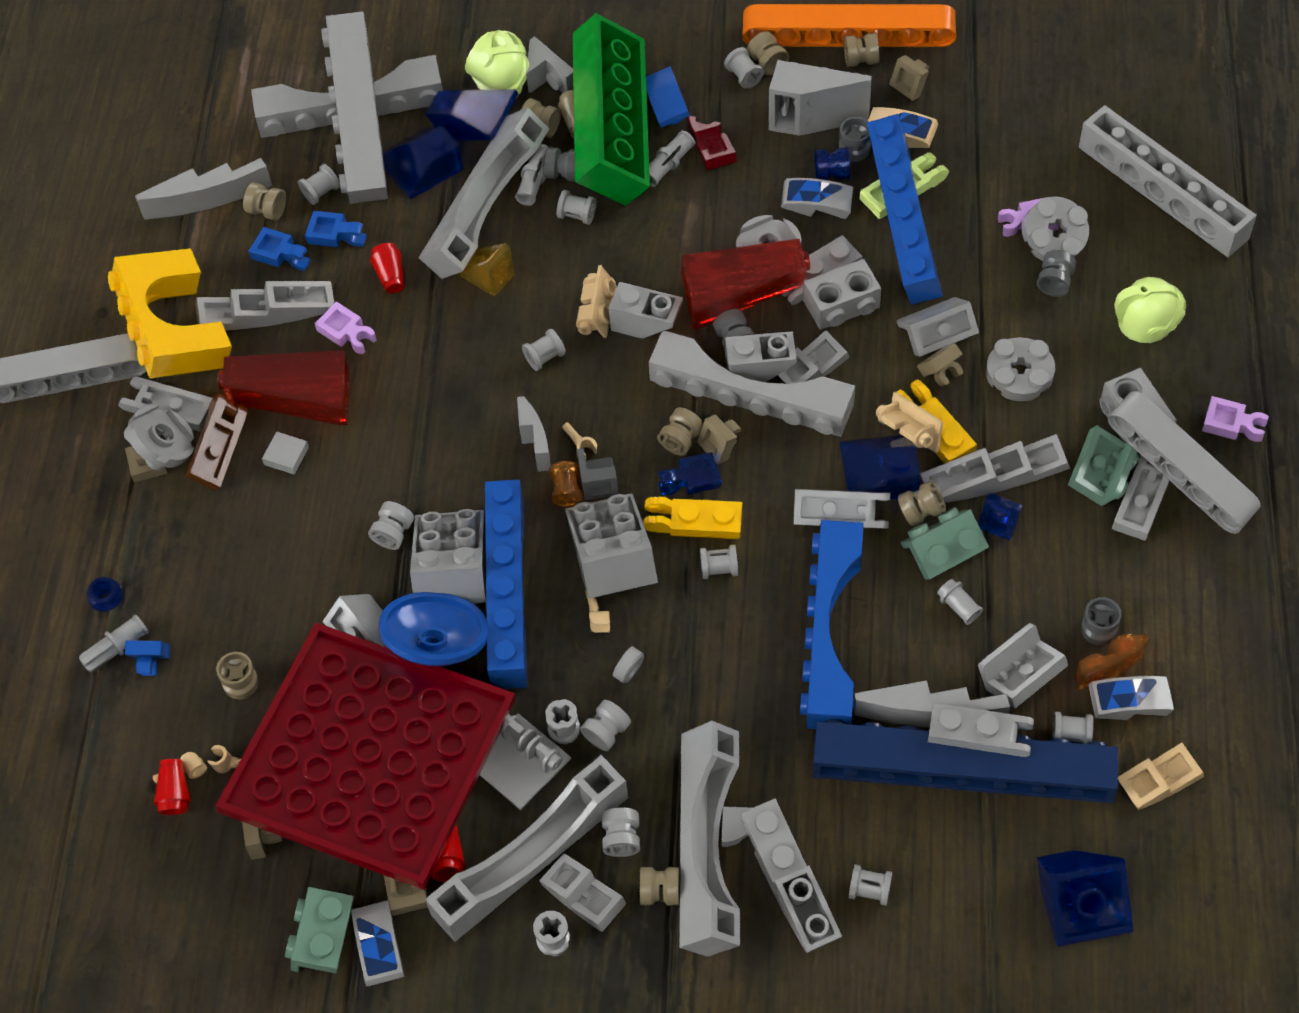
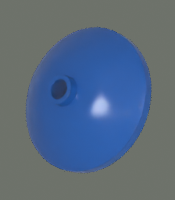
M418 592L402 596L388 604L382 611L379 619V634L384 644L399 657L424 666H449L473 657L486 644L489 630L487 619L478 607L461 597L446 593Z

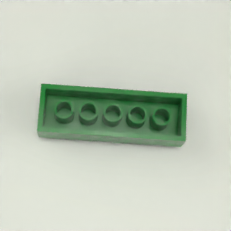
M595 13L573 32L575 182L626 206L650 188L644 38Z

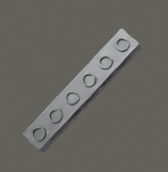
M1104 105L1083 123L1079 148L1226 257L1229 258L1250 239L1257 216L1255 213Z

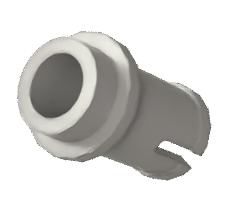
M950 579L938 590L937 594L941 597L940 602L942 604L947 603L964 620V623L969 625L980 616L983 608L978 606L962 589L963 584L960 581L955 582L953 579Z

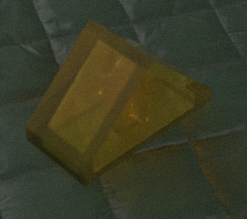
M507 243L477 248L464 271L457 274L495 297L515 275L511 249Z

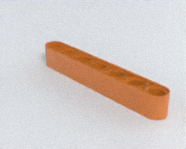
M754 4L744 9L742 38L746 44H749L751 39L757 34L768 31L776 38L777 45L783 47H844V36L854 35L857 38H861L865 34L876 33L879 47H945L951 45L956 40V13L951 6L941 4Z

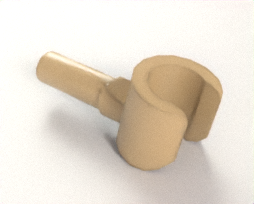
M568 422L562 426L563 430L577 446V449L588 447L592 449L594 454H597V443L593 438H582Z
M585 590L590 607L591 631L610 632V611H599L596 597L589 599Z
M215 745L211 750L215 755L222 757V759L217 762L208 760V763L216 772L226 773L231 768H236L241 759L231 756L225 747Z
M187 752L181 756L180 759L183 762L184 772H186L190 779H196L207 771V766L196 753ZM158 774L153 775V780L157 784Z

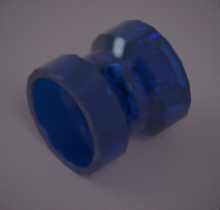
M848 147L837 148L835 151H831V154L826 149H815L816 179L828 180L830 175L837 177L839 180L850 179Z

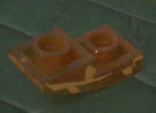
M1133 634L1121 635L1111 641L1106 656L1103 654H1093L1079 661L1075 676L1079 690L1088 688V685L1093 681L1115 678L1134 666L1144 656L1149 641L1147 634L1138 636Z

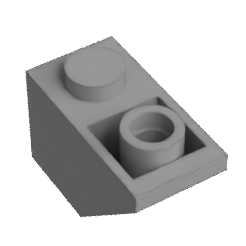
M619 282L609 306L611 331L645 338L673 328L683 302V297Z
M793 331L725 337L726 369L747 379L767 382L797 363Z

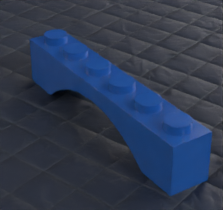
M895 114L867 122L903 286L910 304L913 305L943 297L918 198L906 135L899 115Z
M520 480L485 482L487 626L489 628L487 637V672L490 685L502 689L528 688L523 593L524 501Z
M821 520L820 533H813L812 554L818 555V564H811L809 585L816 586V596L808 595L807 617H814L813 628L806 627L805 649H812L811 660H804L802 682H809V693H801L800 715H807V729H816L817 722H825L831 719L841 720L846 724H851L854 682L843 670L834 652L829 633V623L832 610L839 595L848 582L860 572L864 523Z

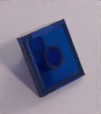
M516 89L438 91L425 114L443 140H493L518 96V92Z
M442 125L428 126L382 152L384 169L410 200L463 170L459 144Z
M897 435L840 441L847 491L890 493L891 500L898 499L900 494L908 490L912 492L919 490L921 474L916 446L905 436Z
M1077 850L1037 857L1041 893L1058 946L1133 932L1126 863L1123 858Z

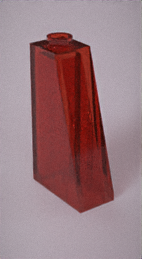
M800 239L682 255L681 278L692 328L699 329L713 323L724 311L730 309L742 311L803 285L805 272L810 270V258L808 251H802Z
M345 350L224 357L223 370L218 371V386L220 390L225 391L228 402L235 405L240 403L246 407L336 425H348L350 368Z

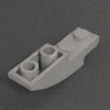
M776 798L741 813L740 818L756 850L754 854L805 952L808 953L841 938L840 930L810 865H806Z

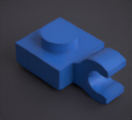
M313 211L305 233V239L307 244L338 247L340 240H344L352 246L363 247L367 235L361 233L363 229L362 223L347 222L344 214Z
M265 227L262 228L248 251L251 259L276 267H280L283 261H287L294 268L305 271L311 262L310 258L304 257L307 248L297 244L294 245L291 235Z

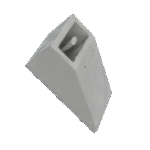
M777 60L769 87V130L800 136L839 128L841 123L850 117H861L868 121L872 76Z
M632 493L627 495L617 494L605 500L592 503L582 502L574 507L565 508L589 599L658 583L652 547Z
M463 509L458 512H427L423 515H415L410 568L413 593H446L461 597L472 604L486 603L484 510Z

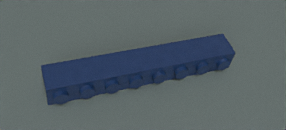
M836 719L817 722L813 778L1113 803L1118 789V747L1108 746L1103 742L1094 741L1087 744L1070 743V741L1062 738L1042 741L1033 740L1025 735H1017L1016 743L1027 744L1031 747L1030 756L1020 757L929 743V731L920 730L915 726L888 728L872 722L852 725Z

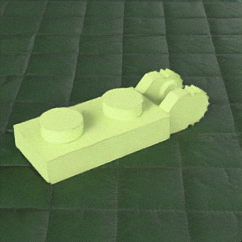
M927 152V154L911 161L918 195L930 189V187L937 186L944 181L949 173L945 166L940 165L924 174L936 161V157L932 153ZM879 179L862 189L859 199L878 219H881L887 215V210Z

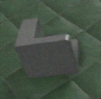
M584 448L577 449L584 500L617 495L618 485L613 459L607 457L586 461Z

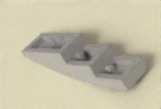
M259 158L234 171L225 163L205 174L197 176L192 168L135 195L144 219H154L215 208L243 199L247 187L252 182L263 184L266 188L271 187L272 183L267 166Z
M266 281L264 289H231L230 297H197L195 306L198 324L221 321L226 331L266 327L322 315L334 304L331 281Z
M1055 434L1027 446H1023L1022 442L1019 441L989 454L986 448H983L920 474L924 483L931 480L936 484L944 502L948 503L1000 492L1068 470L1070 466L1059 438Z
M926 680L854 693L853 711L855 716L886 723L930 728L933 702L1009 714L1010 705L1007 694L970 700L967 687L930 694Z

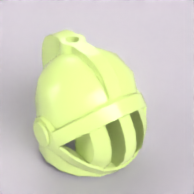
M501 30L487 32L480 37L470 51L466 60L465 71L472 76L478 88L486 97L499 104H510L521 93L522 86L527 79L526 73L529 68V61L526 56V49L521 40L512 32Z
M1145 277L1136 280L1116 297L1114 307L1118 318V325L1122 333L1131 340L1140 343L1160 341L1171 331L1175 330L1185 316L1186 300L1177 287L1161 278Z

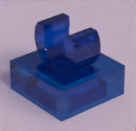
M989 493L985 500L978 525L981 530L1011 540L1023 505Z

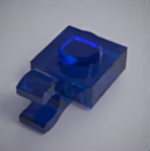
M712 452L679 459L678 469L658 472L660 479L658 486L662 496L671 495L682 487H685L687 494L690 495L721 488L722 484Z

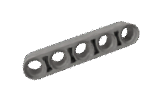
M128 333L0 358V403L129 379L134 376L138 377L146 372V368L139 364L137 345L135 340H130Z
M1137 391L1130 392L1108 416L1110 426L1224 530L1233 534L1239 533L1261 507L1260 501L1254 493L1142 393Z

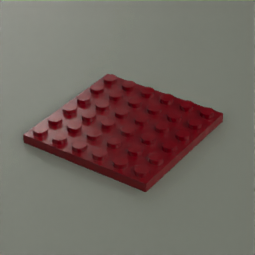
M315 622L215 805L217 812L425 890L502 730L504 720L516 700L515 693L440 666H424L412 663L399 657L387 647Z

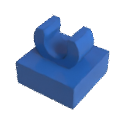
M126 640L125 655L137 659L136 674L157 676V659H170V644L163 641Z

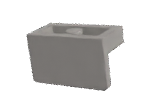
M957 297L896 320L898 327L907 330L914 355L919 357L979 333L970 301Z
M370 594L339 596L323 620L324 624L333 629L387 647L379 634V619L383 610Z

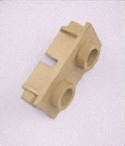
M598 265L597 274L590 273L583 281L581 302L588 305L579 306L576 326L581 334L588 335L591 331L598 330L603 338H607L610 324L609 306L617 286L615 280L610 277L602 265Z
M893 392L891 404L880 405L877 408L876 416L880 423L886 424L894 430L900 429L899 433L911 440L916 447L929 448L935 453L938 452L943 428L941 420L897 392Z

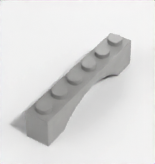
M436 55L405 60L394 71L374 82L378 116L445 103ZM284 84L251 89L255 118L261 138L333 125L332 115H338L337 106L330 103L329 93L308 92L294 89Z
M528 107L505 117L418 257L441 279L464 271L478 248L480 229L492 204L513 175L536 152L550 128Z
M664 330L649 360L650 381L662 387L681 389L696 397H708L718 400L727 406L735 405L751 410L757 415H769L782 419L791 425L810 427L825 435L833 434L842 437L854 406L855 385L823 376L809 381L789 384L766 383L747 379L728 371L713 361L701 349L695 339Z
M710 721L681 734L679 948L707 957L740 946V908L732 899L725 885L720 867L718 847L719 827L724 801L739 767V731L715 721Z
M600 755L573 777L552 805L516 839L485 861L455 874L429 895L425 900L431 916L450 938L456 942L602 820V813L604 811L617 808L627 800L626 780Z

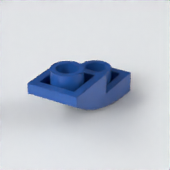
M671 66L646 76V91L661 128L667 125H675L681 122L683 118L690 116Z

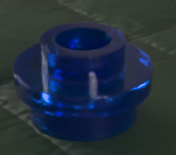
M108 577L95 579L91 582L87 591L88 603L93 609L101 612L117 607L123 597L120 584ZM111 593L108 597L100 599L103 594Z

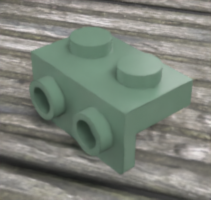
M1096 425L1088 432L1068 486L1100 506L1114 499L1118 500L1125 494L1129 486V482L1126 480L1130 470L1134 468L1139 460L1138 451L1128 442L1121 441Z
M956 507L948 509L945 513L937 516L939 519L937 523L929 527L927 523H923L907 532L909 538L900 542L903 549L910 548L925 580L932 579L989 548L971 509L958 511Z
M308 887L306 899L299 898L295 910L294 921L300 922L297 936L290 934L286 947L285 958L291 959V971L299 972L300 967L337 973L354 896Z

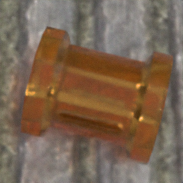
M561 461L550 466L548 470L549 476L553 479L554 491L551 495L552 502L559 506L567 507L582 501L583 494L581 489L578 488L577 476L580 473L578 464L571 461Z

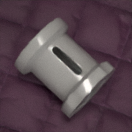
M744 47L736 48L730 52L724 61L725 68L729 72H734L739 78L738 83L744 89L756 86L764 76L763 68L760 65L754 64L750 59V53Z
M322 164L317 173L306 180L304 178L300 179L298 187L304 197L312 205H315L319 202V198L331 189H339L340 183L333 170L326 164Z
M563 190L557 204V217L560 219L570 217L582 220L583 224L590 225L596 210V198L589 196L587 199L571 195L570 191Z
M553 329L547 330L545 336L537 341L522 345L523 354L535 371L542 369V364L557 355L562 357L566 352L564 344Z
M730 545L728 549L707 551L706 548H700L703 579H708L710 575L731 573L733 577L738 576L735 545Z
M566 699L555 700L550 703L545 710L546 722L548 724L547 730L550 738L558 744L573 742L580 734V723L576 706Z
M1054 712L1052 739L1062 738L1073 743L1083 744L1092 742V715L1086 714L1085 717L1062 716L1061 712Z
M855 864L849 898L855 899L856 896L880 900L881 905L887 906L893 872L886 871L885 874L866 871L861 869V865Z
M545 911L541 913L533 924L536 944L544 955L559 956L569 947L570 933L568 931V923L559 912ZM551 930L554 934L558 933L559 935L553 938L552 935L545 933Z

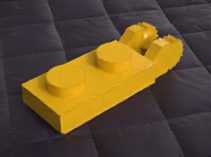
M919 379L912 382L910 388L922 404L919 407L943 422L939 450L936 453L943 463H948L975 452L977 443L938 399L932 397L927 386L921 380L919 381ZM897 391V393L913 402L904 391Z
M650 497L645 500L644 508L648 512L671 514V519L665 516H646L643 520L646 531L670 533L671 536L740 538L742 502L673 499L672 501L666 497Z

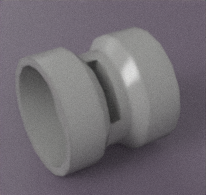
M386 501L378 512L379 520L373 522L368 535L378 545L396 550L399 549L404 539V530L409 529L414 515L401 504Z
M603 700L596 708L594 718H588L580 727V731L592 745L607 752L614 745L615 736L618 733L625 732L630 726L631 720L615 703Z
M612 808L602 813V827L606 830V836L602 840L603 852L613 857H627L637 854L640 851V838L636 835L635 830L639 827V813L631 808Z

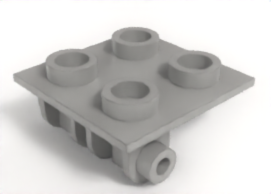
M519 713L513 716L508 714L479 776L519 810H522L571 760V757Z

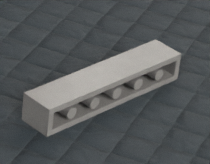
M364 12L326 16L327 28H322L321 32L324 48L329 47L330 57H325L327 76H333L334 86H328L331 105L337 106L338 115H332L334 134H340L341 144L335 145L338 164L344 163L345 174H339L341 193L348 194L350 204L388 199Z

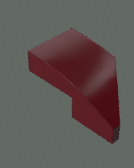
M695 116L687 117L691 135L695 140L696 148L707 170L737 162L736 151L727 134L722 133L720 122L713 121L711 124L697 122V117Z

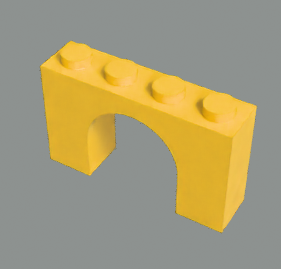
M191 248L114 257L113 269L108 272L109 287L111 291H116L118 297L119 313L126 317L129 338L131 341L135 340L139 364L145 366L149 378L227 368L232 346L221 321L189 326L173 325L156 317L147 306L158 299L197 293L201 271Z

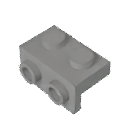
M1031 623L1015 633L978 664L985 689L995 696L1007 694L1009 705L1013 708H1017L1068 666L1066 656L1041 641L1037 627Z

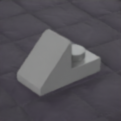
M535 36L531 38L528 51L529 68L526 73L528 92H533L545 82H548L554 90H559L562 93L573 90V68Z

